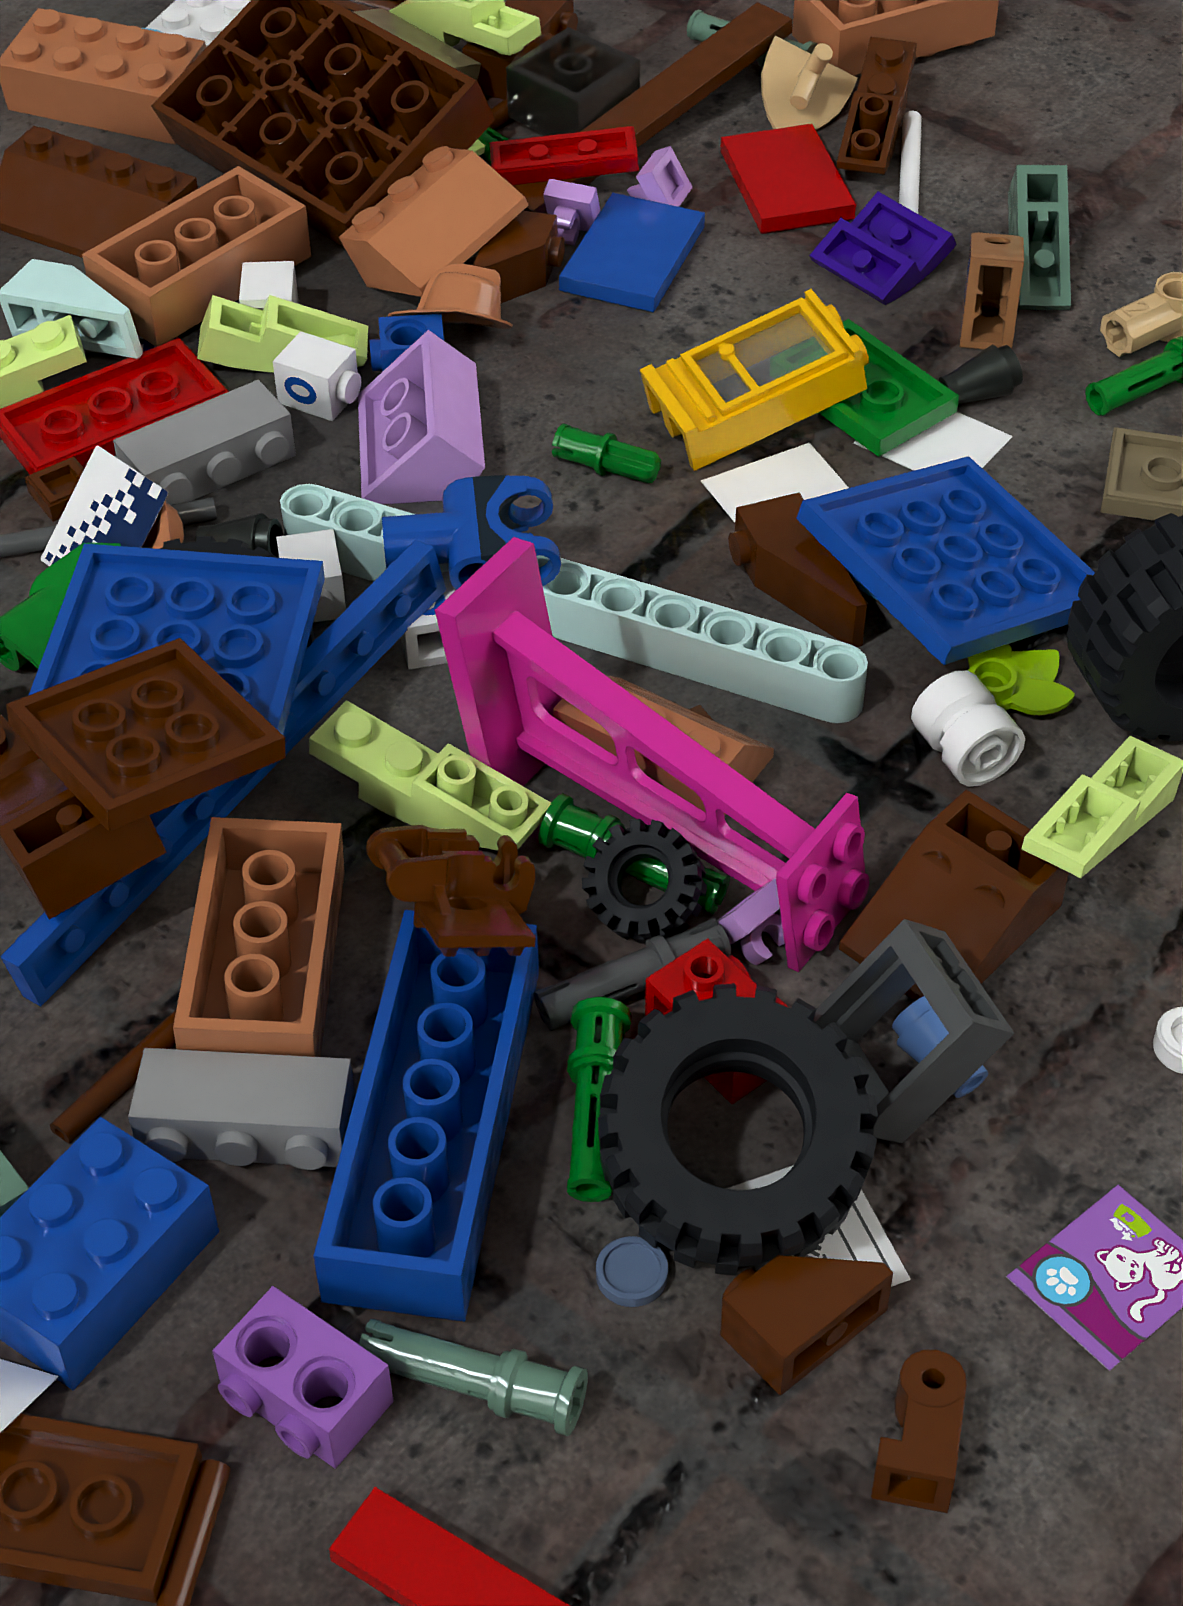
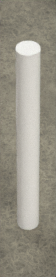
M908 111L904 114L902 123L899 203L918 214L922 117L917 111Z

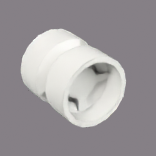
M954 671L940 677L919 695L912 708L911 720L916 729L933 749L942 752L944 764L961 784L968 787L981 786L1004 774L1017 761L1024 749L1025 736L1021 728L1004 708L997 705L994 696L979 678L969 671Z

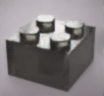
M568 27L506 66L508 117L547 136L580 132L640 88V60Z

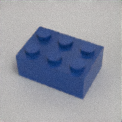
M100 1116L0 1217V1340L45 1372L59 1376L57 1380L74 1391L219 1233L209 1185Z

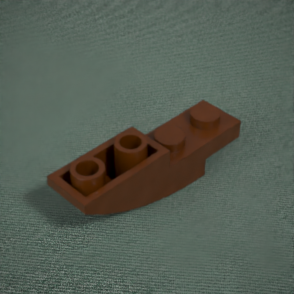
M870 37L858 89L853 94L838 154L837 168L885 175L890 165L903 122L917 43Z

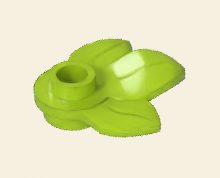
M1006 644L967 657L970 667L967 671L979 678L994 696L997 705L1004 708L1005 711L1014 709L1030 715H1047L1059 712L1074 700L1075 693L1072 690L1055 682L1060 657L1059 651L1055 649L1012 651L1011 646Z

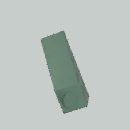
M1016 165L1008 191L1009 235L1024 238V266L1018 310H1070L1071 285L1067 165Z

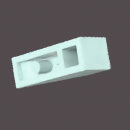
M31 259L0 289V304L12 336L30 331L43 322L55 321L71 315L79 330L83 349L138 359L143 354L129 308L73 265Z

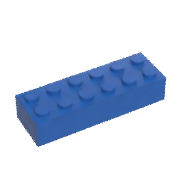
M404 910L313 1257L322 1303L465 1322L533 1005L534 991H536L539 976L537 925L526 924L536 936L535 947H525L521 956H510L504 947H492L488 956H477L472 948H459L455 957H445L426 928L415 927L413 924L414 911Z

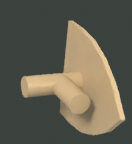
M777 36L773 38L761 72V96L767 118L773 129L813 124L817 131L825 127L841 112L858 78L828 63L833 52L827 44L820 43L816 45L812 54Z

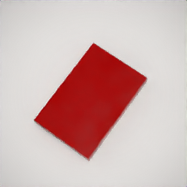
M813 124L721 137L720 151L760 233L764 234L835 223L840 218L846 221L855 219L856 203Z

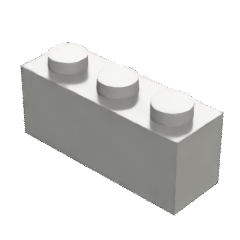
M259 380L113 440L116 458L168 491L165 501L170 505L195 500L296 456L291 414Z
M144 1048L128 1115L133 1137L171 1162H177L182 1159L222 1161L233 1166H246L251 1163L288 1164L304 1170H314L322 1166L337 1167L356 1096L351 1059Z

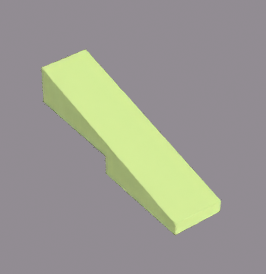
M1129 736L1092 778L1082 774L1027 833L1021 849L1082 878L1174 800L1183 773V760Z

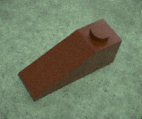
M800 492L736 507L735 532L729 534V549L734 563L737 566L743 565L754 586L837 640L855 647L863 646L867 603L846 568L796 519L804 500Z

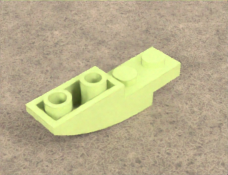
M406 0L389 11L451 47L457 45L460 39H464L466 42L476 43L493 49L499 54L510 56L520 52L525 45L542 35L539 17L507 7L504 0Z
M71 315L55 321L43 322L30 331L6 340H0V409L44 392L41 379L87 362L79 330Z
M347 700L309 738V754L359 783V799L410 825H424L437 829H465L467 835H473L477 839L481 848L498 850V839L503 835H508L517 844V849H519L540 825L547 809L551 805V802L453 745L448 743L437 753Z

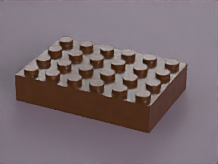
M251 0L151 105L176 144L224 174L240 166L306 206L308 225L341 246L343 244L339 236L353 225V218L362 210L377 205L388 195V188L394 182L403 177L410 176L423 165V158L429 152L442 146L468 150L495 121L477 80L332 0Z

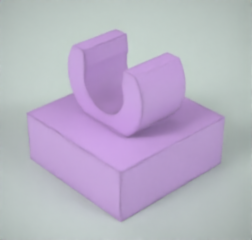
M671 146L654 151L636 176L639 184L629 187L627 192L631 197L679 207L693 187Z
M555 179L548 180L543 194L547 214L557 215V236L564 237L565 244L574 245L578 238L579 230L588 232L601 211L596 187Z
M776 878L748 895L717 920L718 925L721 924L724 928L730 945L740 939L743 955L756 966L772 956L770 950L762 941V931L770 934L779 947L785 944L781 916L774 914L780 909Z

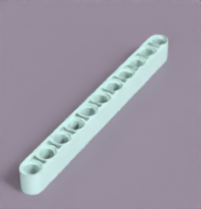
M301 484L291 487L283 493L280 499L285 535L333 529L341 572L373 582L387 569L382 517L415 515L314 484ZM542 555L537 556L539 567L545 565L550 560ZM561 558V568L554 580L543 586L554 638L826 722H849L857 718L862 712L868 661L866 655L853 645ZM439 564L441 572L449 571L448 564Z

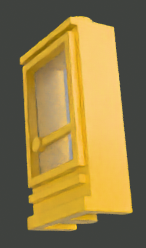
M812 289L804 292V299L801 297L686 351L675 360L674 358L666 361V364L658 368H654L650 364L640 369L649 408L654 414L662 411L666 428L673 438L680 434L683 435L689 464L694 471L867 389L864 366L869 364V356L862 340L856 334L850 336L847 333L836 308L832 304L825 306Z

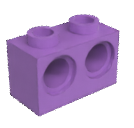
M274 1286L266 1292L212 1350L220 1380L218 1390L229 1405L247 1417H251L255 1412L275 1426L279 1438L293 1452L304 1458H310L314 1453L334 1469L338 1467L393 1403L388 1364ZM268 1357L285 1358L282 1362L272 1367L256 1366L260 1361ZM328 1396L343 1399L340 1403L330 1408L312 1406L319 1399Z

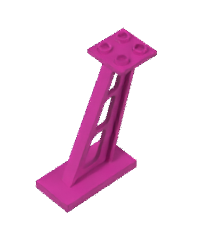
M513 537L435 609L470 756L522 786L547 764L632 817L641 819L645 824L651 825V820L663 822L670 830L673 827L698 853V857L754 891L776 878L788 968L800 972L816 951L819 952L826 948L833 936L834 929L851 909L855 910L862 904L868 892L869 876L865 873L863 853L865 832L860 823L858 796L846 792L816 829L555 639L552 635L534 543ZM562 699H565L599 723L612 737L617 756L554 718L553 708ZM634 749L692 789L701 798L705 812L643 773L636 762ZM724 813L785 855L789 860L785 863L734 831L726 823Z

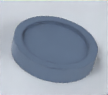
M628 1236L616 1239L607 1244L597 1258V1285L606 1298L618 1305L638 1307L649 1304L662 1294L667 1285L668 1262L666 1256L659 1247L654 1249L641 1237Z

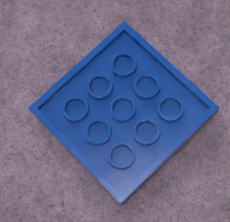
M969 456L803 500L796 518L943 665L1067 625L1073 601L1080 600L1078 597L1080 585L1087 574H1095L1086 563Z
M84 544L29 695L181 638L283 735L325 580L323 561Z

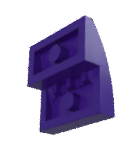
M877 191L851 223L840 218L809 256L816 264L882 304L887 305L920 283L947 257L957 244L952 233Z

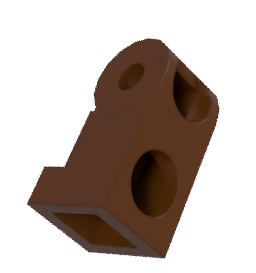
M922 1350L913 1353L904 1361L899 1374L894 1403L895 1416L902 1427L901 1440L880 1437L871 1499L948 1513L956 1476L967 1387L964 1369L960 1362L950 1354L939 1350Z

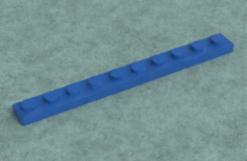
M415 540L306 649L283 733L286 755L408 630L407 628L424 614L447 590L433 546ZM280 761L149 815L167 853L50 920L44 912L0 956L22 996L41 1007L208 836L211 817L225 818Z

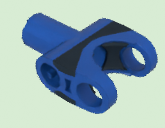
M493 475L458 479L449 484L443 491L442 513L382 517L386 568L415 540L434 547L439 564H448L449 579L456 590L513 537L534 543L536 556L542 555L550 559L545 565L539 567L542 586L554 580L560 572L561 558L558 546L552 540L543 536L522 533L523 531H528L529 527L538 526L545 522L553 510L550 488L543 481L535 477ZM525 495L536 496L542 500L538 506L527 509L513 504L517 498Z

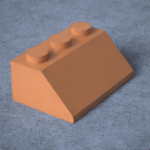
M442 146L429 152L422 160L423 165L413 174L394 182L387 190L388 195L377 205L359 212L352 220L353 225L340 235L339 239L367 287L422 297L428 280L433 274L448 265L463 264L527 208L529 204L525 196L473 150Z
M606 675L750 782L756 779L773 758L774 748L622 678ZM562 699L553 708L554 718L617 756L612 737L599 723L565 699ZM634 749L636 762L643 773L705 812L701 798L692 789Z

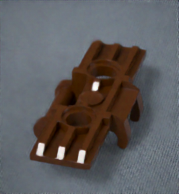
M424 825L382 828L375 831L369 837L366 845L367 855L376 867L386 871L388 889L398 900L415 902L413 924L416 928H426L445 957H455L459 948H472L477 956H488L492 947H504L510 956H521L525 947H535L536 936L520 917V914L527 910L534 887L535 866L528 857H518L517 844L510 836L503 835L498 839V853L494 860L490 856H485L482 851H478L480 843L473 835H467L465 829H437Z

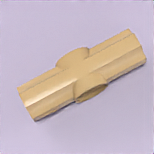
M1182 272L1163 274L1156 281L1154 293L1102 317L1100 331L1104 335L1107 348L1121 357L1158 340L1169 342L1174 338L1183 337Z

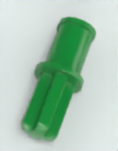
M563 423L558 427L552 442V446L561 447L560 449H552L553 457L594 468L595 473L604 476L608 471L649 484L656 480L661 467V458L656 452L617 441V436L609 432L604 436L596 435Z

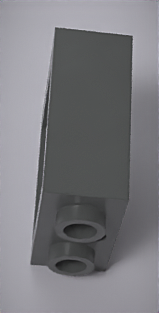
M903 919L816 1009L814 1022L823 1029L828 1024L834 1022L848 1037L845 1046L848 1056H861L869 1073L865 1086L866 1091L876 1098L878 1118L874 1126L873 1136L898 1143H903L1015 1034L947 933L907 919ZM916 983L949 1034L889 1093L857 1041Z

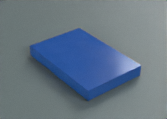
M612 193L559 275V291L655 312L704 229L705 212Z

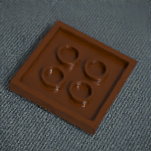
M181 638L6 704L9 726L109 832L286 758L285 737Z

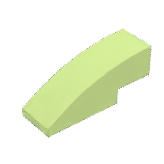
M212 295L200 327L197 359L233 368L274 372L273 360L301 331L354 348L356 350L357 367L364 366L367 360L368 325L272 295L268 296L263 310Z

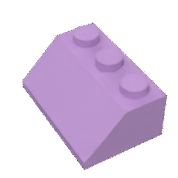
M427 330L358 394L361 497L363 499L379 504L442 501L443 491L449 484L466 477H479L482 470L485 469L476 363Z

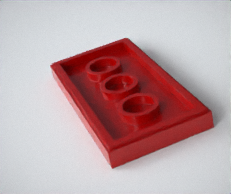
M180 338L144 351L138 359H124L1 408L0 438L30 475L71 457H75L85 468L96 446L103 448L114 456L116 455L114 439L229 391L197 359V356Z

